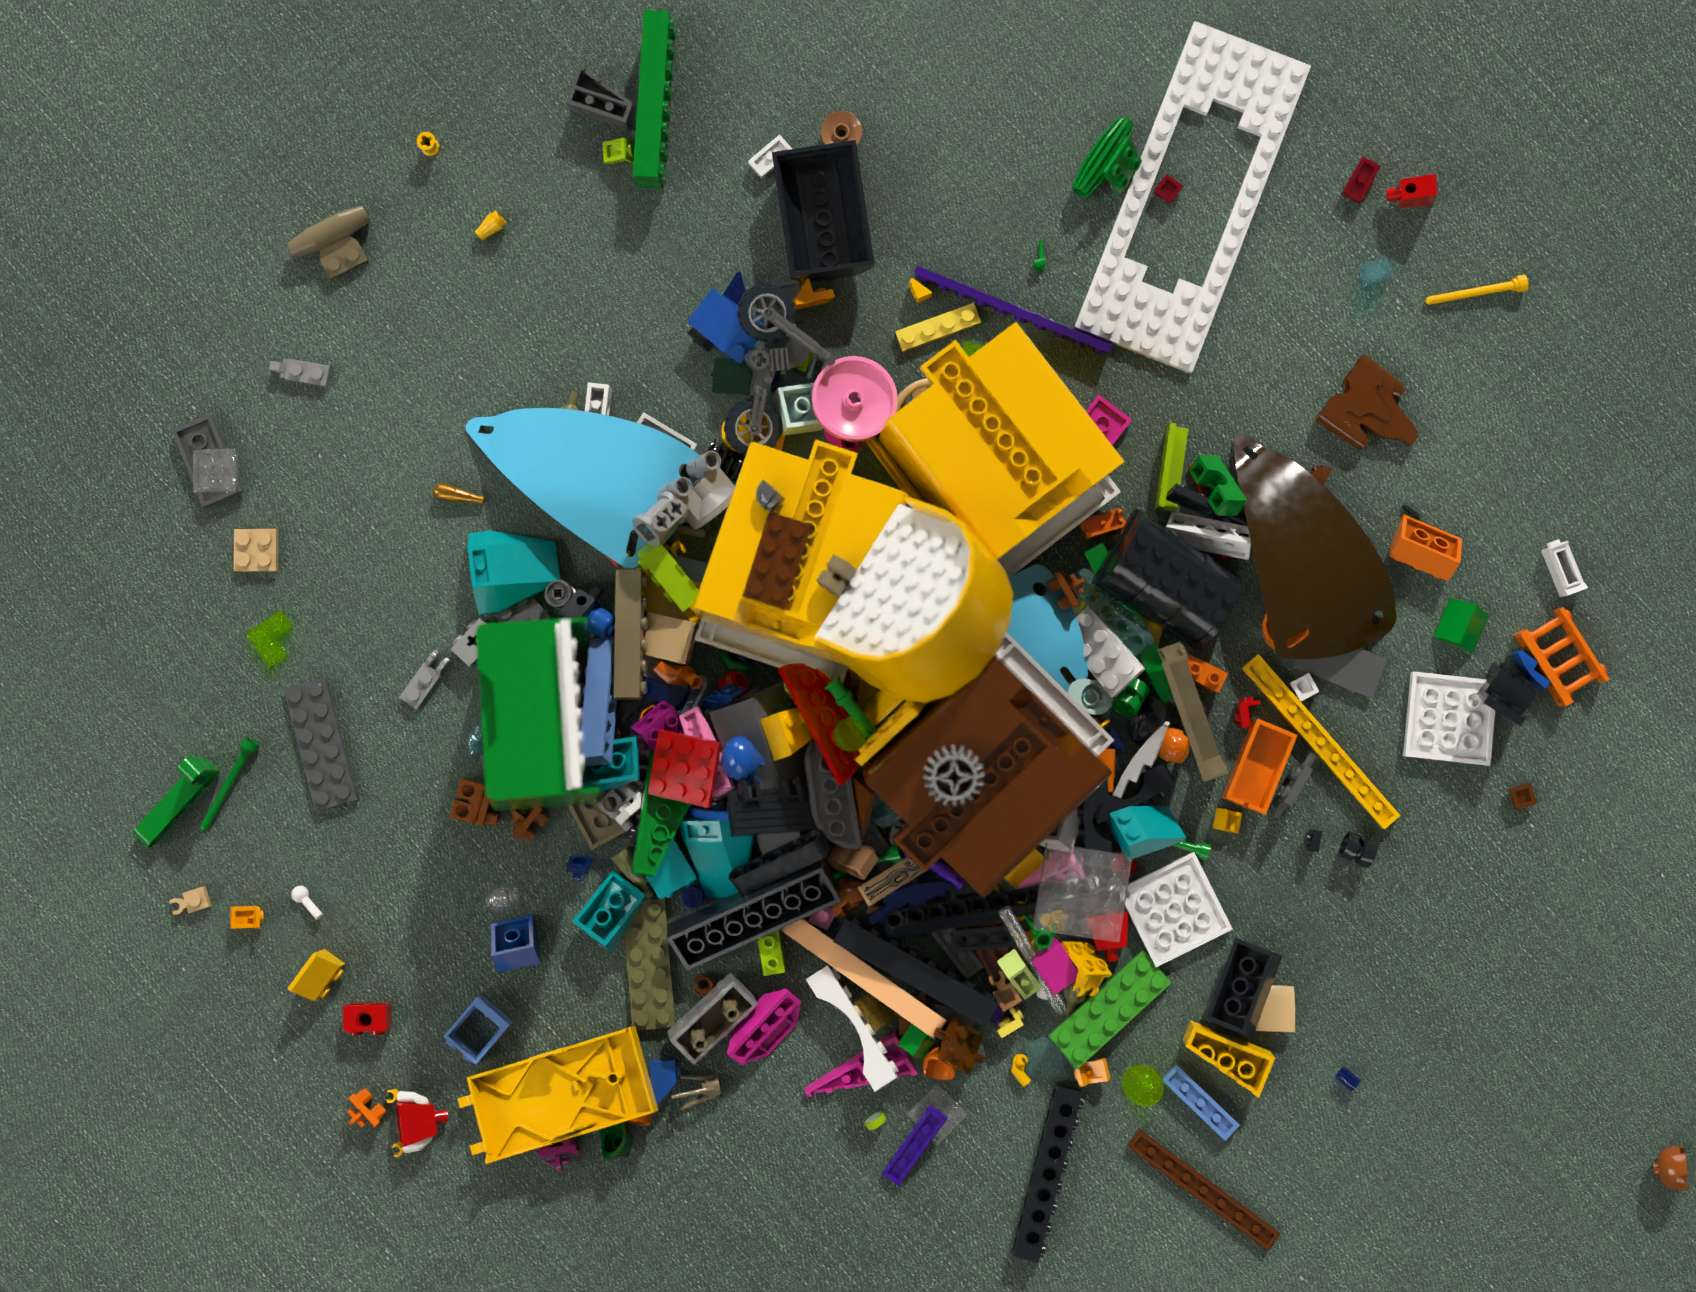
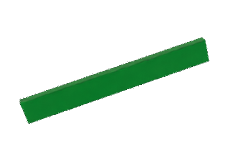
M1103 543L1083 553L1094 575H1096L1108 554ZM1103 590L1160 700L1164 704L1174 699L1157 651L1158 647L1142 616Z

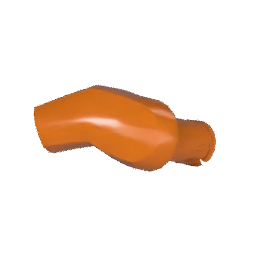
M660 659L652 669L667 684H688L693 689H698L703 682L702 678L696 675L694 669L688 665H670Z

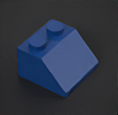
M533 915L491 924V957L498 972L540 964V946Z

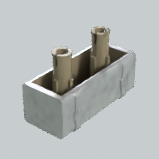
M730 972L667 1031L669 1040L695 1065L758 1006L754 995Z

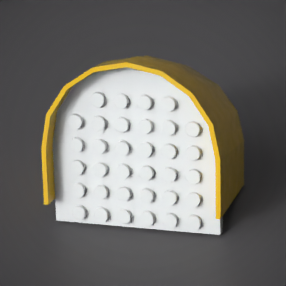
M906 496L904 500L912 508L900 504L897 506L816 634L815 639L870 685L902 700L926 703L954 694L975 679L998 652L1011 622L1013 591L1005 569L963 522L944 509Z

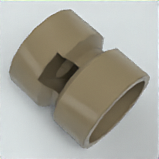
M832 555L826 564L827 570H822L816 582L825 590L840 597L846 588L845 582L850 581L857 570L842 558ZM833 574L839 578L837 581L832 578Z

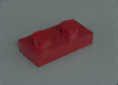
M1362 156L1341 195L1360 204L1381 166Z

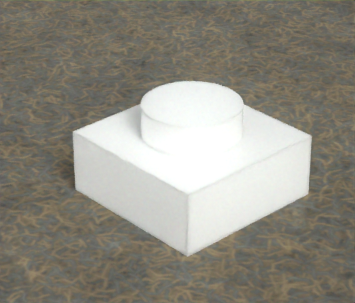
M1310 673L1289 683L1300 702L1319 692Z

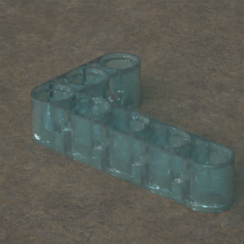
M1083 568L1073 572L1077 580H1079L1078 576L1086 581L1081 584L1084 593L1079 595L1074 588L1077 596L1123 641V645H1126L1133 656L1138 659L1153 642L1151 631L1120 600L1092 583L1095 575L1089 569ZM1093 591L1097 593L1098 598L1094 597ZM1108 606L1112 608L1113 613L1109 612ZM1123 621L1126 622L1128 629L1123 626ZM1138 636L1141 637L1143 644L1138 641Z

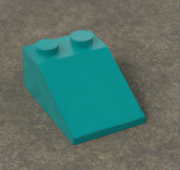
M638 737L613 740L612 764L587 766L584 763L585 769L582 774L581 788L600 787L601 792L639 780Z
M1167 805L1129 806L1110 813L1109 829L1127 861L1186 841L1185 834Z
M612 871L572 922L577 928L610 952L624 935L646 898V894L615 871Z

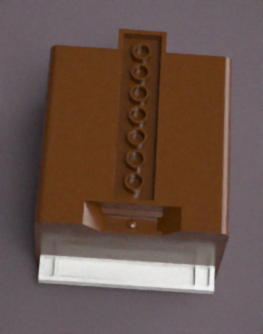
M1006 632L998 652L975 679L952 695L927 702L916 717L862 766L865 782L907 823L893 837V841L924 872L942 857L982 897H985L1113 774L1100 757V754L1114 739ZM951 745H955L957 752L960 746H964V754L967 750H972L971 757L977 755L979 757L977 763H982L983 768L979 771L984 772L985 777L979 778V780L983 781L984 784L983 786H975L979 789L980 793L975 794L972 792L971 794L974 798L972 801L965 797L964 805L961 804L960 800H957L956 806L952 805V800H949V803L944 805L943 798L937 802L935 801L936 794L930 796L928 791L931 788H925L924 783L929 780L923 779V774L930 773L924 770V765L932 766L927 760L928 757L936 759L934 755L936 750L940 755L943 754V746L946 747L947 752L951 751ZM957 759L958 768L966 769L967 772L972 771L966 762ZM949 760L943 762L938 767L936 773H939V770H945L949 766ZM953 766V772H951V775H950V774L948 775V776H950V778H951V780H952V782H953V785H954V780L957 779L956 776H957V777L959 776V775H957V773H956V771H955V769H954V766ZM971 779L961 782L958 791L964 789ZM935 780L941 789L950 792L949 783Z

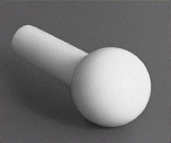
M297 886L292 890V899L295 902L302 903L316 920L323 916L322 912L310 900L309 891L306 887Z

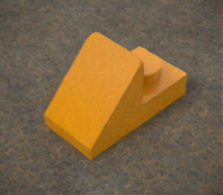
M808 277L802 283L793 299L794 308L797 310L829 303L835 297L833 289L825 290V288L813 291Z

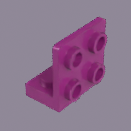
M664 700L631 727L632 731L647 743L654 754L658 730L663 729L685 734L679 713L673 705Z

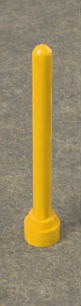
M1525 274L1518 275L1509 282L1429 296L1425 299V302L1428 305L1507 290L1517 291V293L1525 292L1528 290V279Z

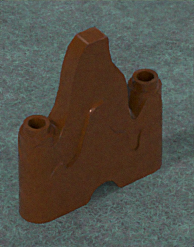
M1363 354L1356 361L1343 379L1345 386L1344 394L1337 393L1330 397L1315 418V421L1356 449L1359 448L1361 450L1366 446L1369 439L1366 438L1367 434L1360 427L1379 438L1395 439L1407 446H1411L1418 437L1416 427L1400 410L1394 398L1399 399L1406 390L1403 387L1404 385L1366 354Z

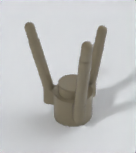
M682 1074L680 1076L682 1079L706 1080V1082H702L701 1089L671 1096V1099L702 1093L706 1095L680 1106V1110L709 1099H714L716 1095H721L719 1078H713V1074Z

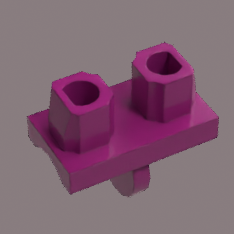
M574 1137L563 1140L560 1147H555L553 1143L540 1147L537 1150V1156L541 1159L555 1158L548 1160V1166H556L558 1172L563 1171L564 1164H570V1157H562L580 1154V1148L576 1145Z

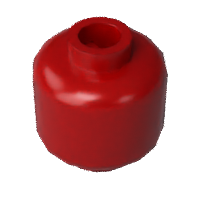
M736 670L726 673L717 683V690H722L724 686L729 684L744 687L745 692L738 697L744 695L749 687L746 676Z

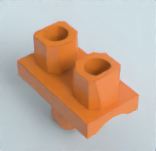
M366 1088L356 1095L353 1093L348 1099L359 1111L356 1113L353 1108L347 1111L352 1117L348 1122L350 1126L356 1122L362 1128L366 1124L361 1116H364L375 1128L380 1123L379 1120L386 1113V1110L379 1103L372 1110H368L365 1104L373 1096Z

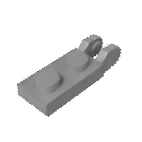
M436 650L422 664L399 697L417 710L438 683L443 671L450 662L448 658H445L440 662L436 670L433 669L431 666L439 655V652Z

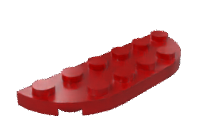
M802 663L788 664L780 667L778 671L837 784L845 783L851 778L858 767V762L855 759L860 753L858 750L861 747V739L851 716L842 705L839 706L835 703L836 699L831 692L825 690L824 687L831 681L830 678L821 670Z

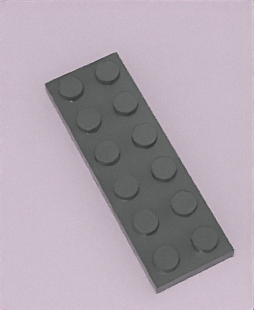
M327 677L283 688L315 811L359 800Z

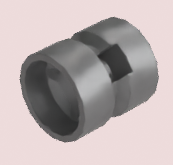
M563 580L552 581L545 589V600L551 606L561 610L577 589Z

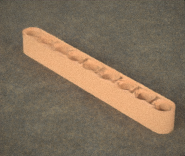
M801 919L780 929L935 1039L936 1037L934 1036L935 1029H942L947 1020L850 951L834 943L833 939L806 920Z

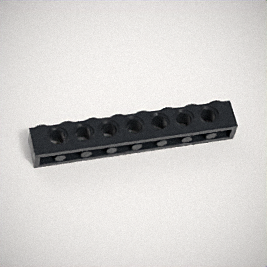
M1058 1083L1054 1084L1011 1250L1014 1257L1039 1263L1040 1257H1044L1046 1244H1043L1045 1236L1050 1234V1216L1055 1214L1057 1202H1055L1056 1193L1060 1194L1062 1188L1061 1173L1066 1172L1068 1160L1065 1159L1067 1151L1072 1149V1131L1077 1129L1079 1118L1076 1117L1077 1111L1082 1109L1084 1103V1096H1082L1080 1089ZM1062 1105H1070L1071 1109L1068 1114L1060 1113ZM1057 1126L1065 1127V1132L1062 1135L1054 1134ZM1052 1147L1060 1149L1057 1156L1049 1155V1150ZM1045 1169H1054L1053 1176L1048 1178L1043 1176ZM1042 1189L1049 1191L1048 1196L1044 1199L1038 1197V1192ZM1035 1211L1043 1212V1217L1039 1220L1033 1219L1032 1215ZM1030 1232H1036L1038 1237L1036 1240L1030 1241L1027 1239V1235Z

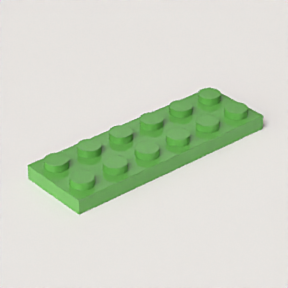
M1141 950L1099 988V993L1096 996H1090L1047 1036L1075 1069H1079L1167 988L1171 982L1158 967H1155L1146 952Z

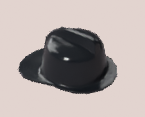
M1147 697L1141 703L1142 706L1137 715L1130 717L1128 720V733L1133 742L1139 746H1142L1164 724L1166 708L1163 702L1156 697Z

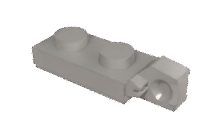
M288 358L283 359L282 363L270 361L269 370L280 373V378H284L287 381L328 387L331 366Z

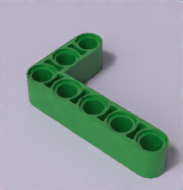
M188 756L179 763L176 771L182 775V778L134 829L132 834L146 847L151 848L219 775L220 770L205 756Z

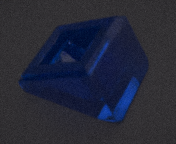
M1112 727L1109 728L1107 733L1114 739L1109 746L1118 751H1125L1126 747Z

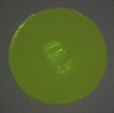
M1136 1064L1125 1071L1122 1078V1086L1125 1094L1132 1102L1140 1106H1152L1162 1098L1164 1083L1155 1069L1145 1064Z

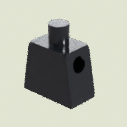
M592 585L587 593L578 589L559 611L558 615L561 619L587 617L593 609L602 608L597 600L603 591L596 585Z

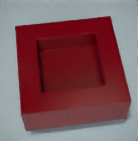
M1166 174L1153 193L1170 205L1182 190L1183 185Z

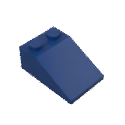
M712 287L688 319V323L721 351L741 364L745 359L746 353L754 347L758 340L745 334L742 327H740L737 317L738 305ZM758 320L755 322V324L758 327H763V323Z

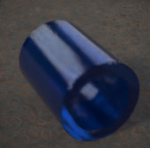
M1342 1067L1335 1076L1350 1091H1353L1360 1083V1079L1346 1067Z

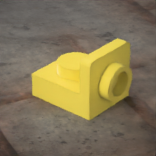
M1018 1006L1009 1009L1013 1018L1006 1017L998 1022L999 1026L996 1027V1030L1001 1038L1023 1026L1021 1019L1024 1016Z

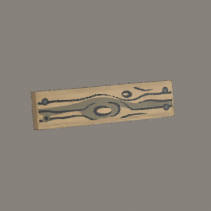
M908 856L903 861L898 862L862 884L858 889L867 905L870 906L924 873V871Z

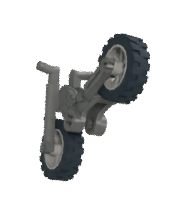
M760 284L751 287L742 295L738 303L737 317L739 325L745 334L763 342H773L783 338L784 335L791 339L785 346L766 348L765 351L751 349L745 355V363L753 371L749 399L737 402L731 407L724 420V432L727 441L732 448L745 455L750 442H753L754 435H758L762 439L756 443L770 448H774L778 439H780V431L782 429L780 416L774 407L765 402L775 372L789 370L802 364L806 360L808 352L817 356L816 361L818 363L827 362L829 365L835 364V358L832 354L796 327L794 323L796 310L792 298L781 287L772 284ZM763 297L773 298L768 307ZM758 299H760L762 305L761 309L753 306ZM776 301L779 303L781 310L773 308ZM751 309L759 312L754 319L751 317ZM759 319H763L762 328L755 324ZM767 322L770 323V324H771L772 326H774V327H772V328H770V329H766V328H767ZM753 357H761V361L754 362ZM744 414H746L745 423L739 421ZM763 416L768 424L761 425ZM738 424L746 427V430L739 434L737 430ZM762 428H768L765 437L761 434ZM748 432L750 433L749 443L741 438Z

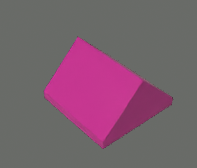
M1055 937L1052 938V944L1042 951L1038 950L1032 962L1052 995L1076 981L1078 971L1062 944Z

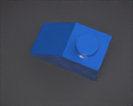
M677 1057L653 1059L649 1062L650 1081L657 1105L679 1080V1076H682L681 1063H678Z

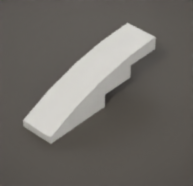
M1166 721L1134 755L1119 780L1113 794L1114 796L1121 798L1126 791L1129 781H1138L1144 765L1152 767L1155 763L1168 730L1169 722Z

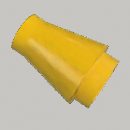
M495 210L487 215L479 228L475 230V233L484 241L489 236L504 229V225L507 222Z

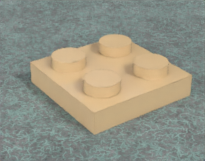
M234 529V572H278L279 530Z

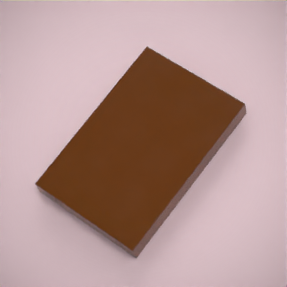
M854 772L851 776L862 846L877 793Z

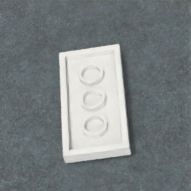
M1088 605L1076 617L1084 640L1083 657H1087V668L1108 694L1115 698L1145 668L1092 605Z

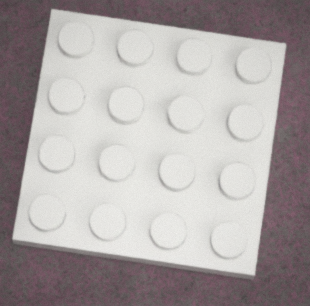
M1411 672L1403 756L1490 766L1495 710L1484 704L1477 695L1486 679Z
M1194 852L1117 889L1155 967L1233 930Z

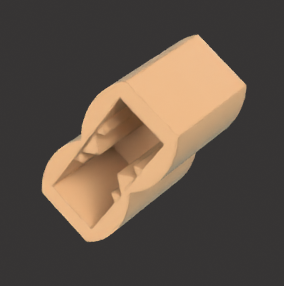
M867 844L862 845L860 851H853L850 848L835 845L827 860L833 868L865 880L878 861V857L875 854L874 848Z

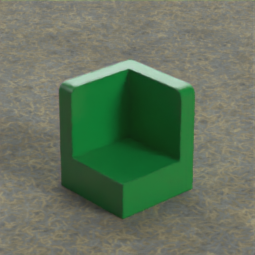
M911 1024L898 1045L912 1056L923 1060L936 1038H932Z

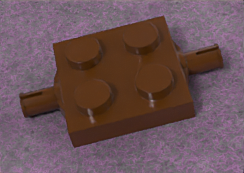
M954 1017L950 1018L945 1031L941 1028L935 1029L934 1036L941 1039V1050L938 1059L964 1075H971L975 1061L979 1064L985 1062V1056L978 1053L983 1036L982 1033Z

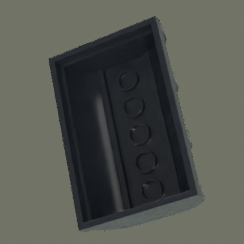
M856 140L772 152L790 279L804 282L809 277L810 282L850 277L864 273L875 266Z
M1134 509L1092 580L1093 584L1193 649H1198L1206 644L1221 629L1243 586V580L1239 575L1230 572L1215 562L1212 557L1204 552H1200L1179 538L1176 533L1167 530L1149 518L1146 513Z

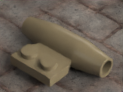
M361 205L338 212L308 227L289 241L287 245L295 258L320 251V261L332 280L369 261L359 242L351 237V235L371 220L365 208Z

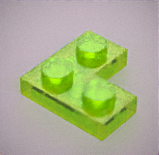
M279 610L246 633V636L268 668L272 669L289 657L277 639L293 629L294 626L284 611Z

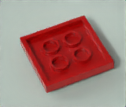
M663 729L658 730L648 794L706 808L711 807L722 742Z

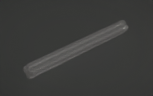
M1008 906L1003 907L999 911L1001 918L1055 1012L1063 1015L1068 1011L1067 1005L1060 993L1052 995L1032 962L1036 955L1035 949L1012 909Z

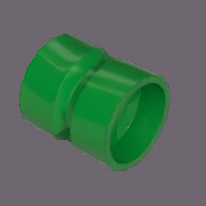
M1135 678L1113 699L1112 707L1123 716H1136L1142 706L1141 703L1145 701L1150 692L1149 687L1143 681Z

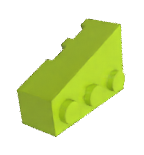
M662 543L658 547L647 544L637 552L640 557L638 563L645 571L648 569L653 575L650 578L658 587L662 585L666 590L663 594L670 603L674 601L682 612L695 603L699 590Z

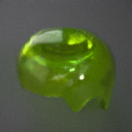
M847 717L838 722L834 728L833 739L835 744L842 750L854 752L866 741V731L860 721Z

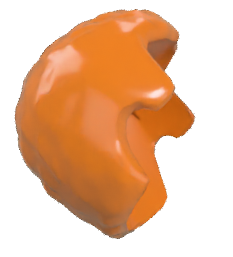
M1168 728L1158 753L1160 758L1172 763L1184 762L1190 749L1188 737L1183 734L1182 730Z
M941 1047L932 1048L923 1059L924 1075L928 1078L939 1080L953 1079L956 1069L938 1059Z

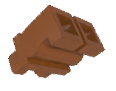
M460 778L455 797L466 799L468 802L455 799L449 818L481 826L486 824L497 825L500 814L490 811L491 804L486 794V786L466 778Z

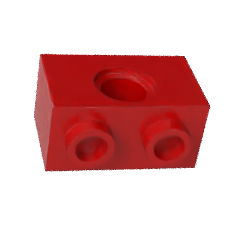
M348 1003L343 1005V1032H350V1035H363V1032H371V1035H384L385 1031L391 1029V1003ZM364 1014H368L371 1017L370 1025L363 1021Z

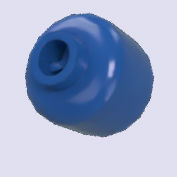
M604 608L593 609L588 614L587 630L600 639L615 635V615Z

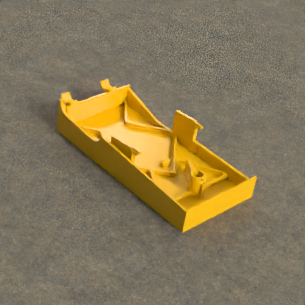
M635 1026L467 1077L471 1095L458 1098L460 1108L473 1104L482 1142L470 1145L472 1155L485 1152L487 1154L485 1164L659 1111Z

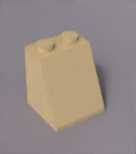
M648 612L647 617L645 616L648 620V629L644 631V639H647L648 649L647 652H644V655L689 666L695 644L694 639L699 627L698 624Z

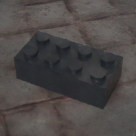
M1235 938L1206 1019L1240 1034L1253 1037L1282 955Z

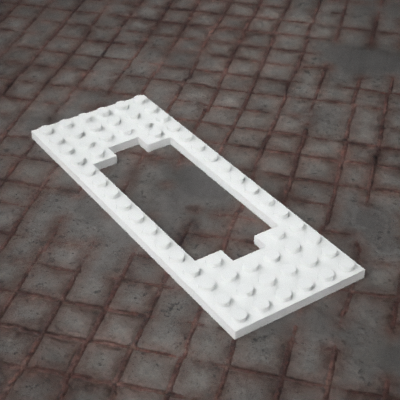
M1194 21L1141 155L1142 162L1139 169L1134 173L1074 329L1191 374L1193 372L1311 65ZM1212 101L1242 112L1243 114L1237 128L1257 135L1260 139L1203 286L1200 287L1178 279L1172 294L1142 282L1148 266L1125 258V254L1183 107L1206 116Z

